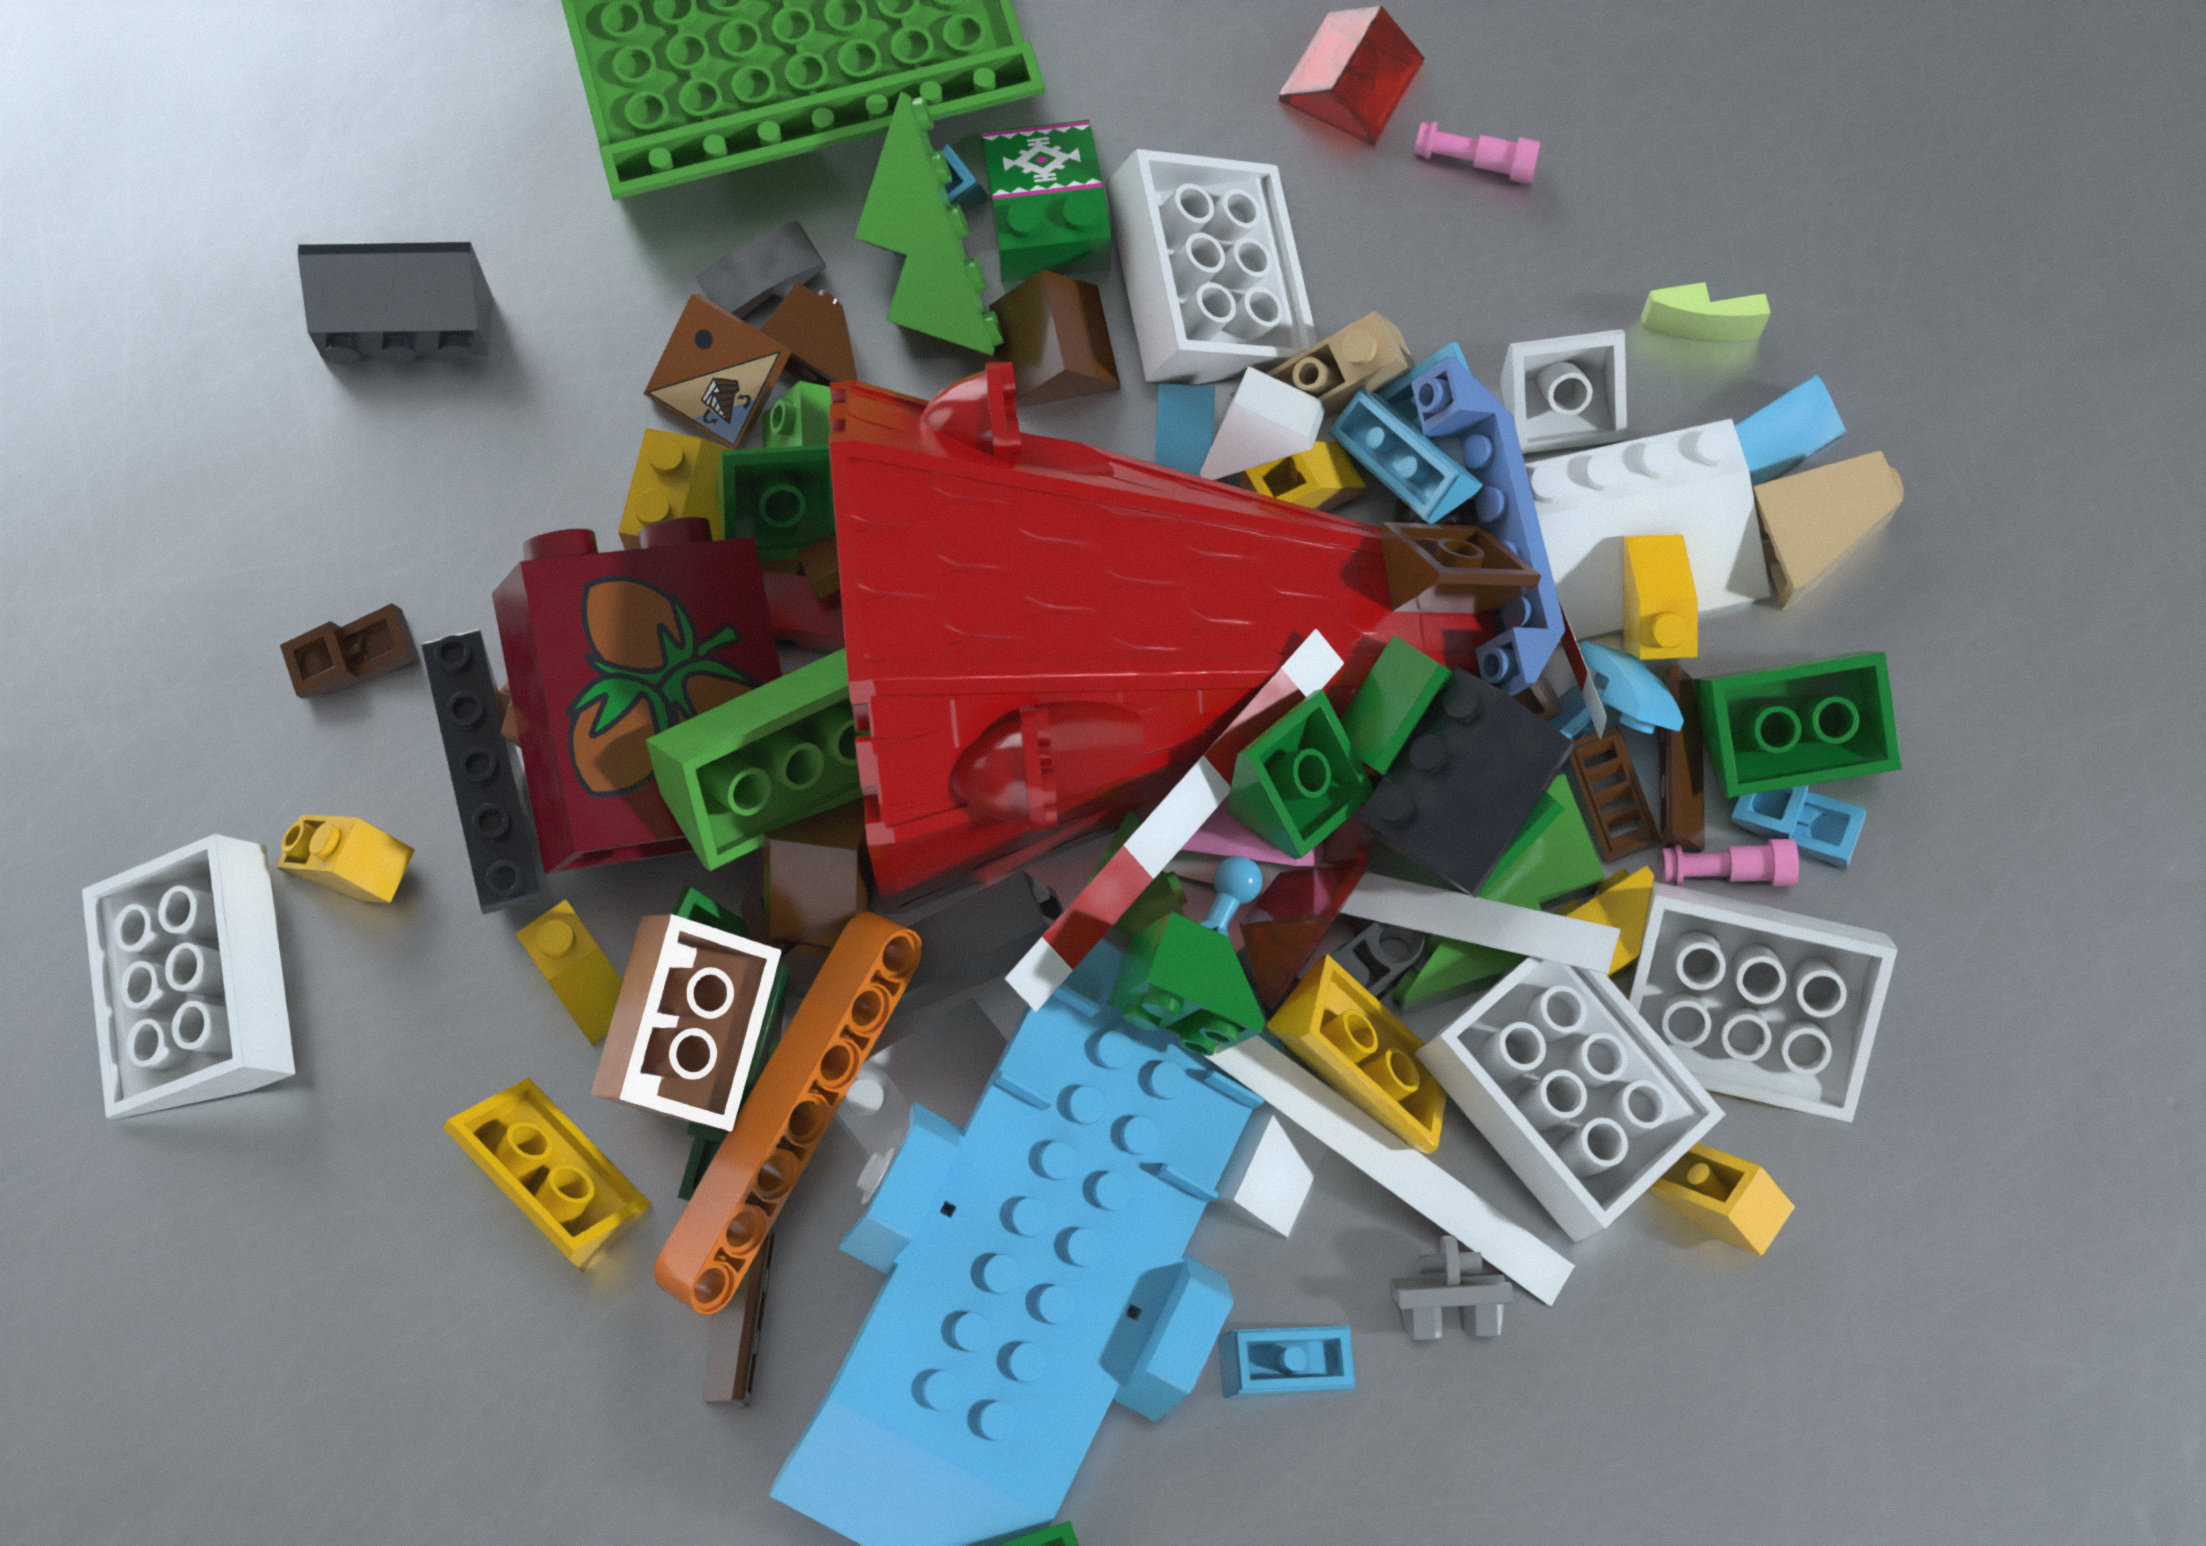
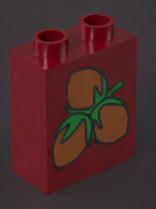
M683 517L661 521L641 529L638 533L641 549L598 553L595 532L592 530L565 529L534 536L522 544L525 561H520L492 592L545 874L695 852L659 792L646 739L782 677L754 537L713 541L710 523L707 518Z

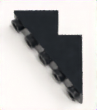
M476 629L421 643L482 914L543 899L542 857L523 794V769L515 744L500 734L506 713L481 630Z

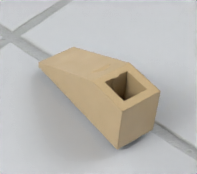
M1374 310L1266 374L1320 399L1325 408L1322 419L1324 420L1341 414L1360 387L1377 395L1415 368L1416 365L1399 328ZM1236 391L1230 394L1232 399L1234 398Z

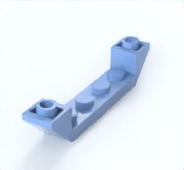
M1446 357L1411 382L1423 435L1459 438L1466 470L1483 484L1481 489L1473 495L1480 526H1483L1541 575L1536 588L1500 609L1505 632L1475 649L1482 680L1512 697L1536 683L1566 628L1513 415L1456 358Z

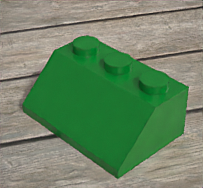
M1858 651L1693 679L1701 736L1726 798L1902 769L1885 652Z

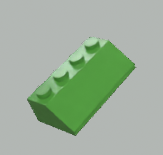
M843 648L646 739V744L662 798L703 866L711 871L764 845V833L863 797V790L860 787L855 737L871 736L870 731H855L853 706L850 703L846 650Z

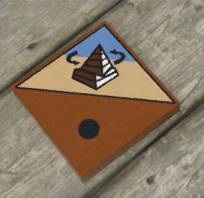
M691 294L643 394L733 450H743L792 350L700 294Z

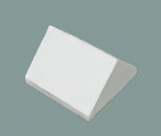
M1622 329L1509 344L1499 380L1505 408L1513 415L1522 454L1627 440L1625 332Z
M1248 366L1201 468V477L1216 480L1313 449L1325 413L1322 401Z
M1264 1100L1261 1106L1252 1110L1214 1189L1219 1195L1217 1199L1209 1202V1204L1287 1239L1328 1149V1145Z

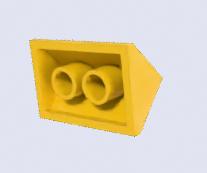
M1325 954L1315 962L1265 1027L1347 1101L1412 1148L1430 1154L1438 1149L1447 1092L1414 1054L1425 1043L1328 954Z
M529 1077L447 1119L442 1127L582 1273L631 1228L652 1205Z

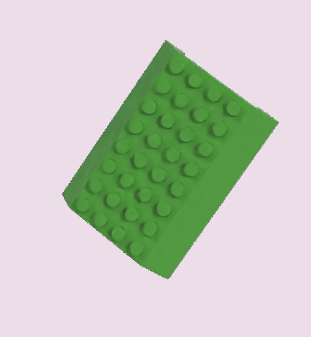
M561 0L613 200L887 133L900 92L906 93L912 99L923 96L933 121L1045 93V85L1031 41L1024 42L1011 0Z

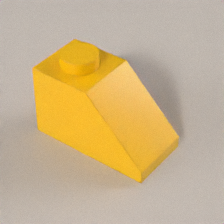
M1683 534L1623 536V651L1639 660L1698 657V599Z
M565 899L516 932L515 935L588 1041L594 1046L608 1035L623 981Z
M1698 1142L1647 1189L1651 1194L1716 1239L1761 1257L1795 1207L1762 1166Z

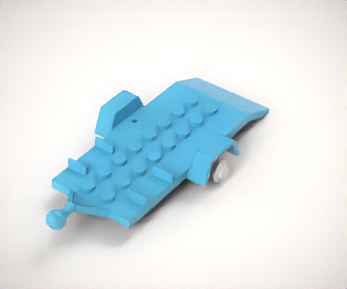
M1243 856L1228 857L1216 868L1213 882L1217 896L1204 922L1199 923L1229 937L1227 929L1239 905L1249 903L1256 898L1263 883L1262 873L1258 865L1253 860ZM1100 939L1037 1012L1027 1005L964 1128L914 1101L908 1112L909 1131L897 1154L894 1148H891L884 1157L875 1153L866 1164L858 1180L857 1187L865 1191L861 1204L864 1206L870 1202L871 1204L867 1211L843 1236L838 1249L882 1272L887 1277L823 1401L783 1464L770 1490V1497L862 1546H997L1050 1527L1112 1399L1156 1423L1192 1391L1230 1312L1234 1299L1226 1275L1186 1254L1184 1250L1207 1203L1217 1199L1219 1195L1214 1189L1252 1110L1261 1106L1265 1099L1254 1093L1205 1056L1182 1047L1178 1043L1179 1037L1159 1027L1156 1031H1149L1133 1026L1122 1018L1123 1011L1107 1005L1125 956L1124 952ZM1263 1032L1257 1034L1280 1052L1282 1051L1284 1044Z

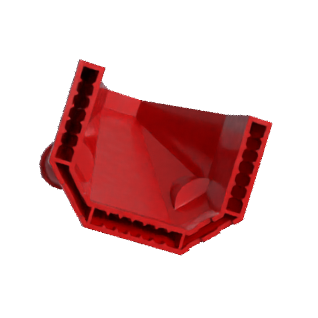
M1012 362L985 363V371L969 375L952 383L940 391L931 401L857 380L830 383L832 403L830 404L829 421L830 430L833 431V434H829V450L850 703L853 706L855 731H870L871 736L855 737L860 787H862L864 797L867 846L884 915L905 913L978 883L992 880L1044 858L1056 856L1118 831L1129 810L1137 815L1140 822L1146 820L1315 629L1319 631L1344 662L1341 668L1322 688L1338 720H1340L1393 635L1453 672L1456 667H1459L1482 680L1475 649L1502 634H1495L1492 614L1393 612L1380 538L1381 528L1080 442L1019 432Z

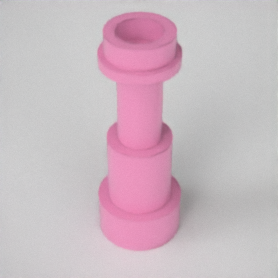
M1435 121L1432 124L1421 122L1414 150L1415 155L1424 156L1425 160H1430L1432 153L1474 161L1473 167L1507 174L1510 175L1509 181L1531 185L1541 141L1519 137L1518 142L1482 134H1480L1478 140L1437 131L1438 122Z
M1769 839L1767 845L1727 846L1726 852L1683 853L1681 845H1674L1673 848H1662L1660 854L1661 879L1664 884L1674 883L1675 886H1682L1684 877L1727 876L1729 882L1768 881L1771 887L1796 886L1799 875L1797 844L1795 839Z

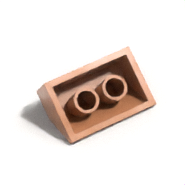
M642 915L590 1096L649 1113L732 1131L781 950L675 915Z

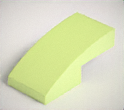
M1702 282L1650 291L1641 314L1643 327L1675 337L1717 342L1743 341L1760 338L1771 312L1765 293L1710 302L1706 283Z

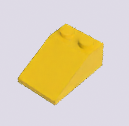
M646 428L618 530L624 549H641L638 534L641 529L661 521L683 517L707 518L710 523L713 541L722 540L716 477L721 451L732 449L699 437ZM800 559L759 561L761 570L799 575L801 568Z

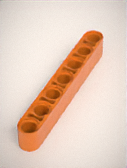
M869 911L859 913L851 918L738 1114L732 1131H729L658 1255L654 1265V1279L657 1286L699 1314L710 1315L717 1313L727 1305L738 1288L919 965L922 957V943L915 931Z

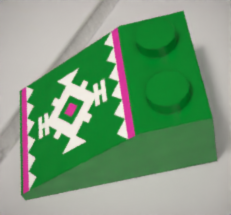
M1089 119L981 132L1001 282L1027 280L1042 269L1060 275L1111 270L1109 218Z

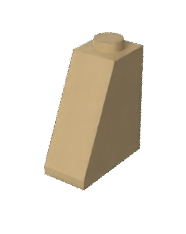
M1882 449L1752 487L1767 575L1781 609H1788L1796 605L1887 525L1903 501V483L1898 471L1894 467H1889Z

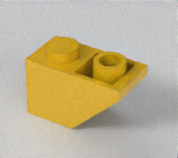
M1315 441L1313 449L1241 471L1240 488L1323 512L1365 493L1367 489L1343 447L1338 442Z
M301 814L299 820L289 827L281 843L283 853L276 868L361 901L391 903L415 849L358 817Z
M1648 866L1643 867L1632 875L1626 869H1622L1596 887L1600 895L1582 906L1577 899L1571 900L1552 913L1621 929L1608 974H1606L1611 981L1628 972L1640 955L1654 874Z

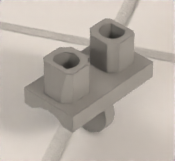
M1455 1235L1441 1236L1440 1254L1418 1255L1420 1274L1442 1273V1276L1392 1278V1297L1402 1311L1406 1332L1411 1340H1428L1443 1337L1441 1307L1463 1306L1464 1331L1468 1336H1498L1501 1334L1503 1304L1513 1303L1512 1284L1505 1282L1502 1272L1460 1275V1271L1482 1270L1481 1252L1459 1253Z

